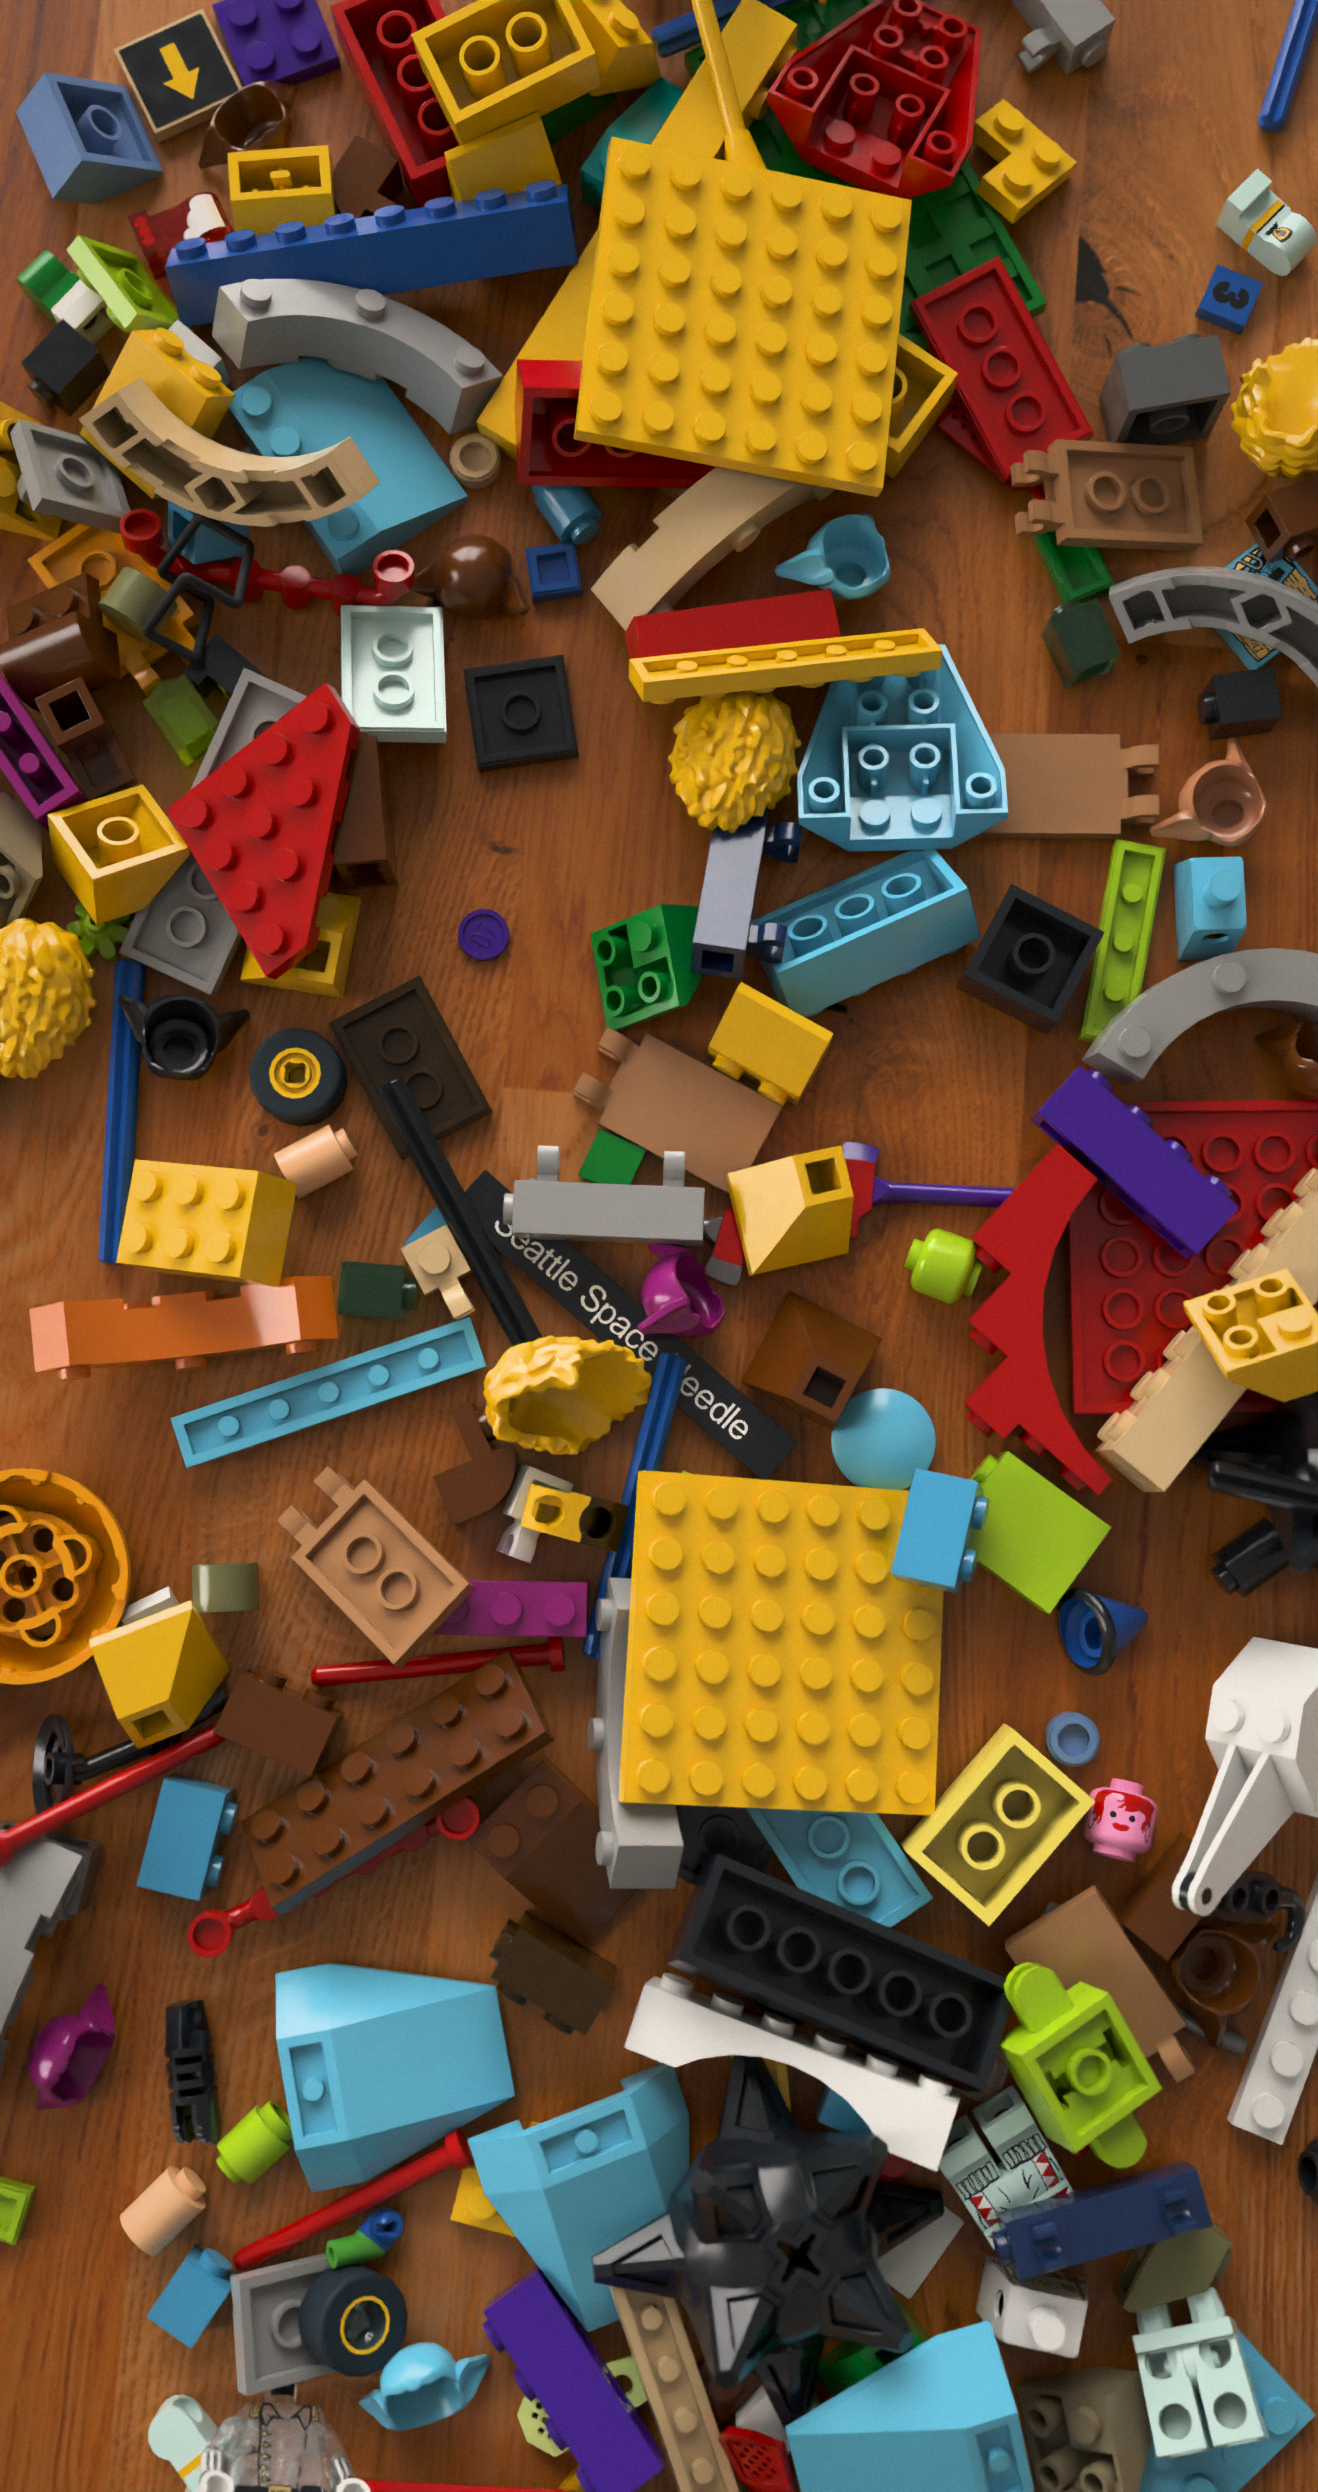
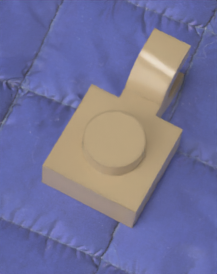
M447 1224L401 1248L425 1296L440 1290L453 1318L457 1321L476 1312L459 1280L472 1273V1270Z

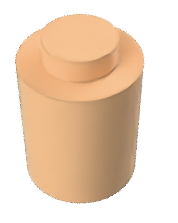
M327 1124L274 1153V1156L286 1180L298 1183L296 1196L298 1199H301L354 1170L350 1159L358 1156V1153L344 1128L334 1132L330 1124Z
M173 2166L168 2167L120 2215V2221L126 2234L142 2251L151 2256H157L206 2207L203 2196L206 2192V2187L203 2181L188 2167H184L182 2170Z

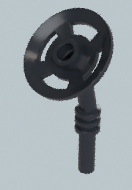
M223 1686L217 1688L193 1724L186 1731L137 1749L130 1739L84 1758L83 1753H75L72 1734L65 1718L60 1714L47 1716L39 1730L33 1757L32 1790L37 1814L70 1798L73 1785H81L83 1780L91 1779L149 1754L154 1755L160 1752V1748L164 1750L170 1747L171 1741L174 1744L180 1742L182 1734L224 1710L229 1694ZM50 1785H53L57 1795L54 1803L51 1797Z

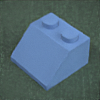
M44 72L16 111L53 199L95 204L157 179L163 173L127 86Z

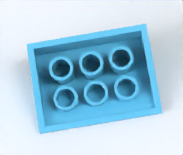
M306 356L300 358L298 364H283L266 370L233 392L235 397L227 412L234 428L254 455L270 457L300 456L334 446L351 436L379 479L380 483L363 498L346 508L313 521H301L338 574L358 575L373 565L375 558L380 553L397 549L469 500L468 495L384 378L373 381L354 373L332 368L324 358Z

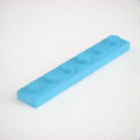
M467 1317L172 1417L171 1422L186 1468H193L487 1368V1364L472 1319Z

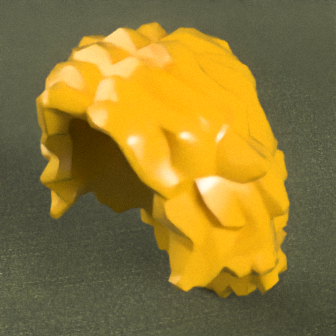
M1305 338L1300 344L1293 343L1286 346L1280 355H1269L1265 363L1257 358L1252 363V370L1246 374L1243 373L1239 378L1242 385L1238 399L1230 406L1233 415V421L1230 423V426L1240 436L1242 452L1261 471L1274 478H1285L1287 476L1290 479L1298 480L1318 473V339Z
M749 690L726 693L725 696L716 699L702 697L699 704L686 708L683 718L673 727V732L677 735L673 752L668 756L669 762L672 765L669 778L672 784H676V794L682 798L688 809V814L690 817L697 818L701 827L714 830L719 826L723 831L735 833L738 827L746 825L752 816L762 817L766 807L768 809H775V803L792 792V788L789 786L791 777L797 776L799 768L795 765V749L801 747L802 741L798 739L793 725L790 707L776 699L772 692L755 693Z
M24 917L16 919L0 929V1074L7 1078H15L18 1074L23 1079L28 1077L37 1078L40 1070L46 1069L51 1060L63 1057L64 1046H75L76 1038L85 1028L90 1027L92 1024V1019L89 1017V1009L95 1007L97 1002L92 996L89 979L94 977L96 971L84 955L77 935L65 931L54 922L38 924L33 919Z
M551 1335L507 1349L497 1365L487 1373L483 1382L485 1388L483 1393L487 1401L485 1414L488 1418L487 1422L498 1440L517 1442L524 1449L534 1448L539 1452L548 1450L554 1455L566 1453L575 1455L579 1454V1451H585L590 1443L599 1440L603 1435H609L612 1421H623L627 1413L635 1412L639 1405L648 1404L651 1392L649 1387H651L652 1377L649 1372L644 1370L645 1359L636 1358L632 1350L615 1345L613 1340L598 1343L594 1339L581 1340L580 1337H554Z

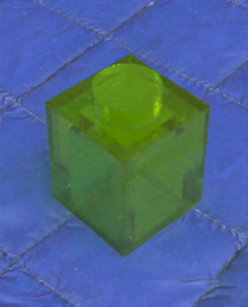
M185 674L176 680L170 678L156 685L150 692V697L142 703L183 764L188 766L207 753L219 723Z

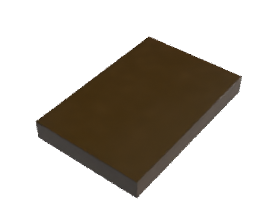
M420 975L329 1023L401 1160L410 1155L377 1095V1089L382 1084L399 1077L405 1080L437 1141L492 1113V1109Z

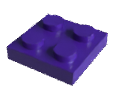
M222 0L212 4L215 17L243 87L259 81H275L294 86L341 68L338 53L316 0Z

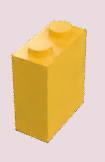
M164 328L132 330L93 408L115 392L142 377L155 396L174 415L198 433L212 439L235 394L221 382L222 377L218 371L191 356L183 348L184 342L173 332ZM83 426L79 433L150 498H162L153 492L156 489L154 486L143 480L129 467L125 470L121 468L96 443Z

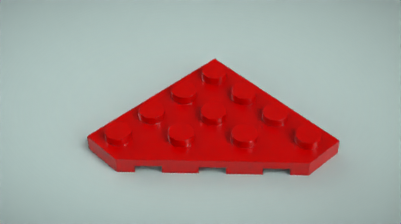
M326 682L166 809L266 977L274 980L278 979L316 949L320 928L316 926L321 896L327 897L335 854L331 853L336 823H342L350 781L345 779L351 750H356L360 734L358 724L335 688Z

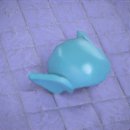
M862 511L860 515H845L824 524L808 541L806 551L778 565L775 573L778 577L816 585L822 590L831 589L832 596L840 600L849 601L861 600L877 592L890 579L891 569L885 549V540L878 533L873 516L867 511Z
M418 2342L401 2348L383 2368L380 2375V2389H374L372 2392L364 2395L358 2401L359 2406L371 2414L386 2429H392L396 2432L437 2422L461 2411L467 2406L475 2395L480 2381L491 2362V2358L488 2355L481 2354L463 2358L456 2363L450 2352L437 2343Z

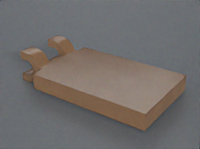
M1056 439L1048 447V453L1038 450H1027L1023 454L1024 463H1014L1010 467L1012 487H1031L1044 483L1046 500L1032 499L1028 503L1029 512H1018L1015 515L1017 536H1034L1049 531H1056L1057 546L1190 552L1195 551L1203 544L1193 447Z
M988 733L1005 768L1008 817L972 838L1118 839L1121 834V824L1153 826L1154 818L1159 816V795H1138L1128 798V775L1152 777L1154 768L1159 766V745H1137L1120 749V734Z
M607 1027L598 1043V1052L620 1062L621 1065L609 1087L582 1072L573 1089V1096L603 1111L598 1121L599 1127L646 1149L647 1153L664 1161V1151L685 1152V1173L730 1197L725 1175L751 1167L783 1106L646 1033L640 1046H638L624 1035Z
M327 1466L313 1482L338 1505L330 1516L318 1526L308 1514L301 1513L296 1507L290 1505L277 1521L302 1545L291 1558L394 1665L402 1668L472 1593L475 1587L371 1483L364 1479L355 1488L340 1473L338 1475L332 1468Z
M1095 1885L1004 1940L1005 1949L1016 1966L1025 1962H1035L1048 1967L1056 1972L1066 1991L1081 1981L1108 1992L1144 2057L1147 2059L1159 2052L1163 2062L1177 2083L1196 2072L1189 2060L1191 2059L1190 2052L1175 2033L1186 2026L1184 2016Z

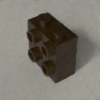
M528 1911L524 1912L518 1923L509 1918L489 1955L490 1958L496 1961L491 1978L499 1982L496 1989L517 2004L524 2005L528 2000L545 2010L543 2018L556 2029L566 2034H571L575 2029L586 2036L614 1988L616 1966L585 1946L582 1947L578 1942Z

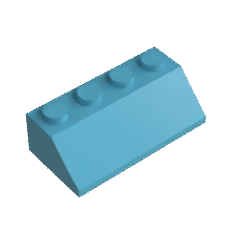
M935 849L909 850L751 921V925L757 926L764 923H778L787 926L782 963L773 964L761 960L760 962L780 1003L803 1017L814 1016L826 1007L851 996L863 994L875 985L895 976L910 973L924 963L942 955L957 952L963 946L981 938L968 887Z

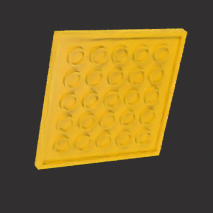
M611 137L607 153L573 439L878 497L884 486L912 200Z
M647 1470L638 1471L618 1801L623 1803L932 1815L935 1811L944 1591L899 1581L891 1574L910 1491Z

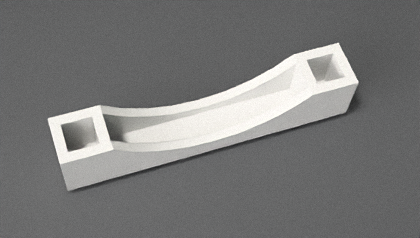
M663 1973L662 1978L654 1976L644 1984L624 2048L674 2068L698 2059L725 2055L764 2057L792 2065L821 2080L847 2100L868 2124L873 2134L887 2143L889 2153L934 2171L938 2170L962 2096L951 2091L953 2085L949 2081L922 2072L919 2078L898 2070L900 2064L897 2061L882 2054L869 2052L867 2058L846 2050L847 2043L844 2040L827 2033L816 2032L815 2038L794 2030L796 2023L784 2016L771 2012H765L763 2018L744 2011L745 2004L730 1995L715 1992L712 1998L692 1990L694 1984L691 1981L675 1974Z

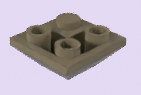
M6 792L0 793V929L16 919L24 918L43 877L41 825Z
M1094 2366L1022 2381L1016 2385L1038 2492H1139L1152 2437L1140 2371Z

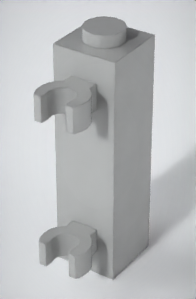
M1011 0L1033 30L1022 39L1021 44L1026 50L1020 53L1017 58L1028 73L1039 69L1053 56L1065 74L1068 75L1082 65L1085 67L1094 65L1107 52L1115 18L1101 0Z
M538 1145L537 1181L514 1180V1194L505 1193L503 1224L512 1225V1234L515 1238L685 1246L703 1245L705 1188L684 1187L685 1152L664 1151L663 1186L559 1182L561 1162L559 1146Z

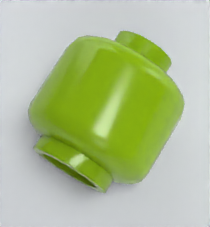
M939 1228L930 1231L924 1242L914 1239L904 1264V1268L913 1271L911 1276L913 1290L947 1304H956L963 1296L971 1298L984 1265L975 1256L978 1245L972 1240Z

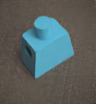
M1242 857L1189 858L1173 866L1177 960L1203 961L1219 955L1233 953L1244 935L1247 925ZM1217 933V938L1215 939L1204 938L1207 935Z

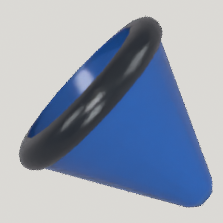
M1072 1588L1061 1597L1057 1607L1056 1620L1059 1639L1067 1657L1075 1667L1090 1676H1100L1112 1667L1118 1655L1147 1624L1148 1614L1140 1607L1094 1594L1085 1588Z

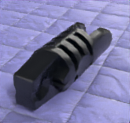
M183 2000L166 2007V2047L164 2052L165 2057L170 2058V2061L166 2063V2072L169 2073V2078L167 2079L168 2088L174 2090L169 2095L173 2132L177 2143H191L192 2140L198 2138V2142L211 2145L217 2144V2141H220L222 2136L218 2087L213 2085L217 2080V2073L214 2070V2065L216 2064L215 2056L209 2054V2051L213 2050L214 2044L211 2039L203 2000Z

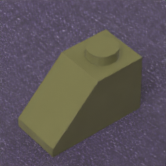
M1212 2222L1213 2226L1136 2247L1112 2291L1122 2308L1130 2313L1207 2292L1213 2278H1221L1231 2259V2249L1229 2247L1232 2241L1219 2225Z

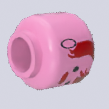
M1112 1778L1110 1788L1099 1787L1090 1792L1089 1796L1095 1803L1085 1813L1082 1834L1088 1842L1093 1844V1853L1116 1860L1135 1862L1136 1855L1146 1854L1150 1851L1158 1816V1807L1153 1800L1142 1795L1143 1785Z

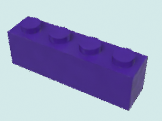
M1079 1066L1030 1120L1098 1178L1097 1180L1183 1258L1188 1259L1197 1255L1238 1210L1239 1207L1230 1200L1233 1196L1231 1190L1215 1176L1208 1175L1205 1177L1190 1164L1193 1161L1191 1154L1179 1143L1172 1139L1165 1142L1151 1129L1154 1125L1152 1120L1140 1108L1133 1104H1129L1126 1107L1112 1094L1114 1091L1113 1085L1101 1073L1094 1069H1090L1087 1072Z
M538 2266L488 2302L483 2311L488 2320L483 2323V2328L489 2340L498 2352L501 2353L507 2349L518 2367L513 2374L520 2389L529 2401L532 2402L538 2398L549 2416L544 2423L551 2438L560 2450L563 2451L569 2447L578 2461L580 2467L576 2469V2475L585 2492H633L664 2469L665 2454L610 2371L579 2320Z

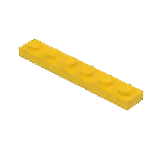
M924 628L634 658L629 659V680L643 702L669 704L674 702L676 698L700 696L716 699L730 692L750 690L755 693H769L774 691L776 687L794 685L816 688L824 685L825 682L840 680L862 683L872 680L873 677L886 675L915 677L923 671L941 670L943 650Z

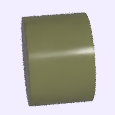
M123 567L98 603V608L122 631L140 642L152 645L154 642L144 636L142 628L167 591L143 573L130 567ZM176 601L172 603L154 628L156 632L161 633L178 608Z
M258 1562L191 1565L192 1603L198 1612H231L259 1609Z

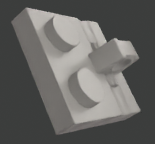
M19 419L11 430L10 435L22 472L16 486L20 500L31 503L33 512L48 516H59L67 521L121 534L120 520L130 511L117 467L82 436Z
M326 2252L230 2276L238 2392L245 2396H250L337 2372L311 2357L302 2344L298 2327L301 2303L309 2286L324 2271L331 2269L327 2261Z

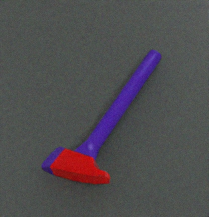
M845 1142L842 1146L854 1195L850 1240L857 1239L858 1222L870 1213L873 1206L890 1203L998 1208L1015 1189L891 1182L874 1176L875 1163L880 1152L878 1148L857 1142Z

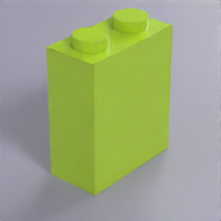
M1009 1451L1000 1452L997 1458L989 1454L971 1477L972 1480L980 1483L983 1489L982 1497L989 1498V1509L984 1529H974L970 1550L978 1551L977 1564L1041 1612L1050 1614L1112 1527Z

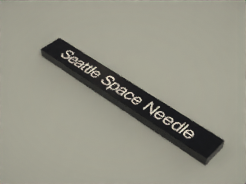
M484 1170L465 1191V1194L493 1246L601 1341L613 1340L615 1345L632 1350L636 1358L645 1359L644 1370L650 1373L652 1381L659 1355L662 1352L686 1358L687 1366L676 1406L759 1479L767 1480L798 1442L676 1335L669 1333L643 1334L639 1332L638 1324L648 1318L644 1307L567 1240L515 1238L512 1234V1225L503 1224L505 1193L512 1192L488 1171Z

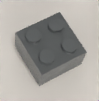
M1187 334L1176 338L1171 343L1150 346L1149 343L1142 342L1132 344L1121 352H1117L1099 396L1107 441L1113 443L1169 445L1208 438L1231 394L1219 335L1201 337L1199 334Z

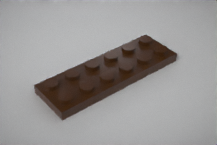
M508 1650L241 1821L271 1909L280 1915H284L554 1741L553 1735L517 1659Z

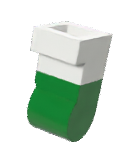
M43 250L16 278L24 293L55 324H58L63 319L93 346L114 325L106 313L108 305L102 297L88 288L75 273L68 271L54 255L46 250ZM97 314L94 325L89 329L83 330L87 323Z

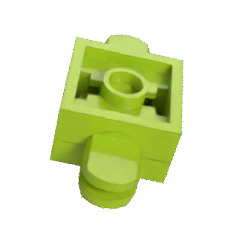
M1025 1962L1015 1966L1006 1978L1004 1990L1021 2024L1001 2037L998 2051L1046 2137L1074 2153L1089 2144L1096 2158L1115 2168H1128L1136 2164L1146 2150L1147 2139L1133 2110L1162 2090V2087L1111 1995L1106 1991L1081 1981L1066 1991L1055 1971L1035 1962Z

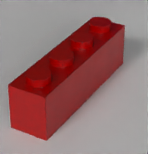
M831 589L634 616L624 634L629 659L841 637Z

